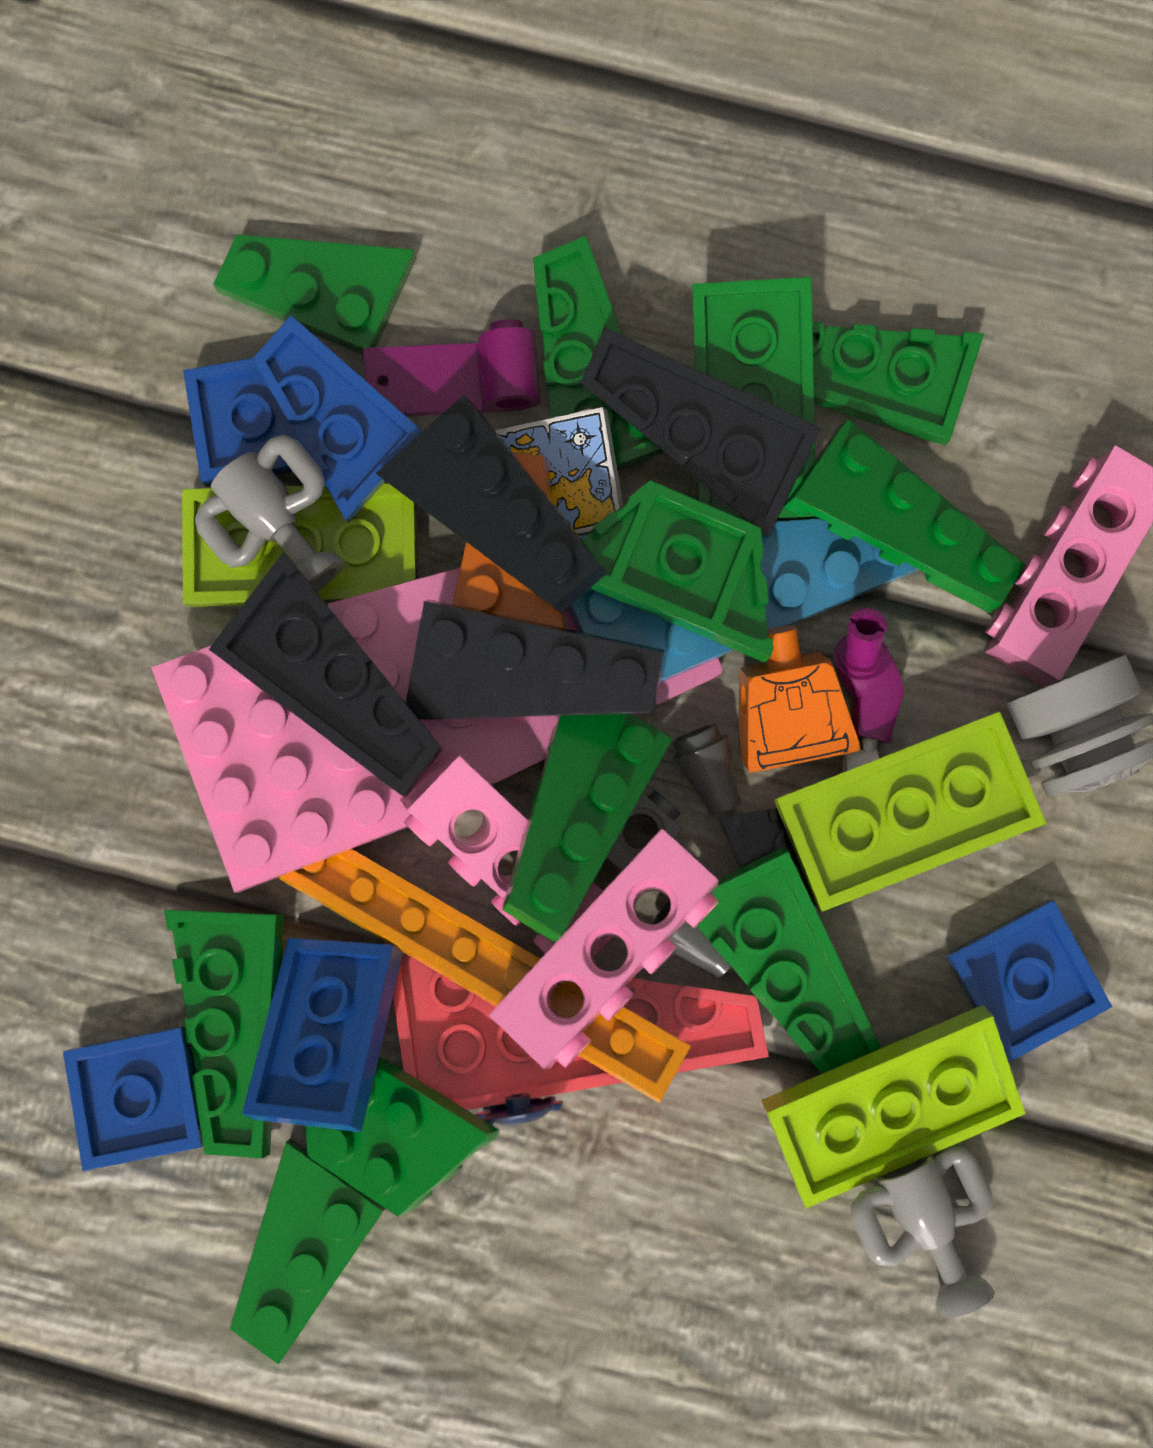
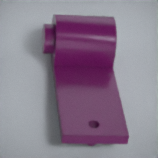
M504 319L489 324V330L478 337L477 343L363 348L365 381L406 417L442 415L463 395L468 397L481 413L519 411L535 407L541 403L535 333L531 329L523 328V323L519 320Z

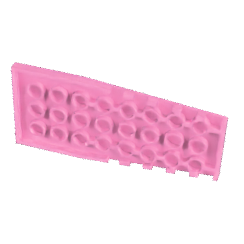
M460 568L327 604L405 702L424 601L435 600L453 604ZM566 608L563 612L567 628L578 631L568 608ZM211 646L151 667L234 892H241L408 827L404 821L411 813L407 811L400 801L403 796L209 650ZM714 659L659 683L655 706L662 705L694 687L717 678L723 671L719 659ZM558 716L420 720L443 748L432 765L451 747L490 785L517 775L547 758L548 751L546 750Z

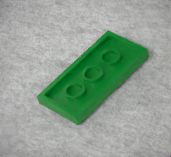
M812 277L693 284L695 369L815 425ZM815 443L788 499L815 461ZM698 480L700 502L740 519H746ZM783 507L778 518L801 517ZM806 512L802 517H816V516H814V515H812V514Z

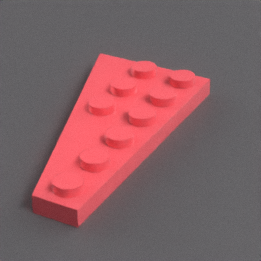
M402 952L403 955L393 1001L403 1070L466 1110L506 1103L505 1098L507 1096L518 1093H529L530 1099L623 1083L580 1056H577L566 1068L556 1061L551 1068L543 1069L489 1016L496 1008L494 1005ZM633 978L626 985L634 994L623 1007L691 1046L677 1073L769 1057L756 996L692 986L673 985Z

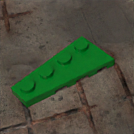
M812 321L815 405L943 446L949 443L984 333L963 332L959 336L935 334V330L911 328L909 332L876 330L877 326L853 324L852 328L823 326L822 322Z
M782 847L719 878L718 887L711 893L719 902L697 927L747 984L764 1007L782 1025L787 1034L821 1074L881 1049L789 852Z
M177 909L164 910L167 930H172L177 959H172L176 984H181L187 1016V1019L182 1020L186 1044L191 1043L196 1074L192 1076V1083L204 1154L262 1159L270 1155L272 1122L254 1120L242 1114L282 963L284 915Z

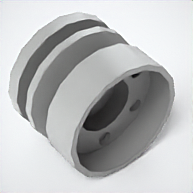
M1126 655L1006 704L1021 739H1032L1050 734L1054 746L1040 753L1031 761L1034 769L1043 768L1060 761L1063 764L1065 771L1041 782L1046 797L1068 792L1084 793L1106 786L1135 774L1142 766L1153 759V737L1134 743L1131 733L1153 724V714L1142 713L1123 718L1119 706L1133 699L1142 691Z

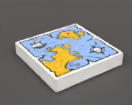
M601 407L495 430L512 452L544 456L549 465L553 504L579 536L589 534L598 522L623 505L608 411L605 408Z

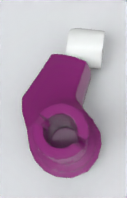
M864 608L852 613L850 616L851 622H848L847 636L841 638L834 648V668L842 685L853 700L852 723L857 737L862 739V749L860 751L843 754V772L879 759L876 749L877 744H890L904 695L899 671L887 646L882 642L885 636L884 632L887 630L886 619L880 612L874 609Z

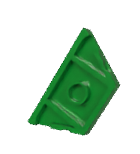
M649 480L632 494L624 505L615 512L609 513L592 528L589 534L582 538L583 542L608 572L590 589L764 663L771 657L773 639L768 638L765 605L769 600L767 581L761 571V559L764 556L761 527Z
M379 1056L362 1132L306 1126L307 1156L400 1217L415 1210L431 1196L432 1190L437 1185L447 1182L463 1168L462 1164L476 1151L491 1144L497 1138L500 1130Z

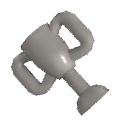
M286 434L270 438L259 453L248 452L225 466L211 483V489L216 495L210 497L199 507L194 519L198 534L218 559L232 568L248 565L257 556L267 540L270 542L276 541L318 592L329 584L346 564L335 553L326 551L316 553L295 528L297 522L295 513L311 505L322 495L326 481L322 469L297 439ZM279 455L303 483L302 490L288 495L283 483L273 472L274 463ZM229 510L234 518L249 530L241 547L237 545L217 520V514Z
M952 1145L937 1152L934 1156L929 1155L878 1177L877 1180L880 1186H873L858 1193L851 1203V1220L868 1257L878 1266L894 1267L905 1261L919 1247L930 1251L944 1281V1284L939 1288L936 1300L937 1311L941 1317L954 1318L969 1314L989 1303L994 1297L995 1291L987 1280L976 1274H966L952 1243L956 1227L980 1221L986 1217L993 1205L992 1191L978 1160L965 1146ZM951 1165L954 1166L970 1200L968 1206L953 1207L950 1193L943 1180L945 1172ZM889 1205L895 1219L903 1228V1234L893 1246H889L874 1213L873 1206Z

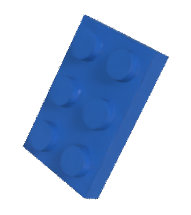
M288 938L242 1114L254 1120L362 1132L403 953L394 945Z

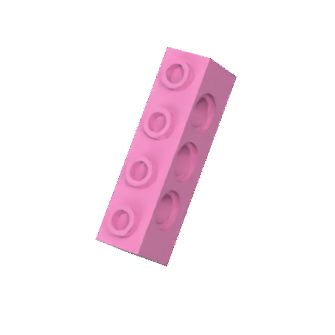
M1116 445L1098 460L1090 456L1083 464L1071 485L1079 490L1069 508L1061 505L1052 516L1043 532V535L1050 539L1040 557L1032 554L1026 561L1014 583L1021 587L1020 592L1011 606L1006 603L1001 605L985 632L992 636L990 643L984 651L985 654L1042 688L1062 680L1153 523V467ZM1093 505L1103 506L1109 511L1112 517L1111 528L1103 527L1097 523L1093 516ZM1065 553H1072L1080 558L1084 565L1082 578L1075 577L1066 570L1063 561ZM1036 601L1045 602L1053 608L1056 615L1053 628L1043 626L1037 620L1034 613Z
M449 747L423 775L407 798L402 797L400 799L407 811L411 813L404 823L428 846L431 847L439 839L454 853L453 857L448 861L449 865L473 887L481 879L497 893L490 902L510 922L517 926L521 921L502 910L511 875L503 876L498 874V864L506 853L519 850L522 836L526 832L529 821ZM467 810L481 811L482 824L477 832L465 837L454 833L455 821L461 813ZM595 883L591 884L565 933L603 893ZM540 933L533 939V942L545 954L555 944ZM613 936L605 937L597 943L594 949V956Z
M661 829L489 1016L543 1069L551 1068L556 1061L566 1068L591 1041L584 1033L589 1025L600 1014L609 1021L633 996L634 993L626 985L643 967L650 974H653L672 954L676 946L669 939L686 921L695 928L716 906L719 900L711 893L718 887V879L667 832ZM650 891H658L665 894L671 901L670 913L661 923L653 925L643 923L637 918L636 903L643 894ZM608 936H616L623 939L628 948V956L625 963L615 971L601 970L594 960V949L597 943ZM575 982L584 993V1005L576 1016L565 1019L554 1011L551 1001L552 994L560 984Z

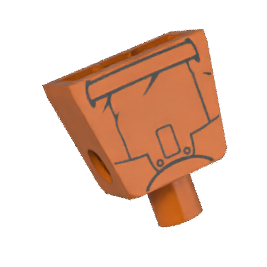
M787 625L767 629L768 638L773 639L771 657L765 663L744 666L739 670V756L748 772L753 773L860 751L859 740L831 661L820 652L801 655L796 626Z

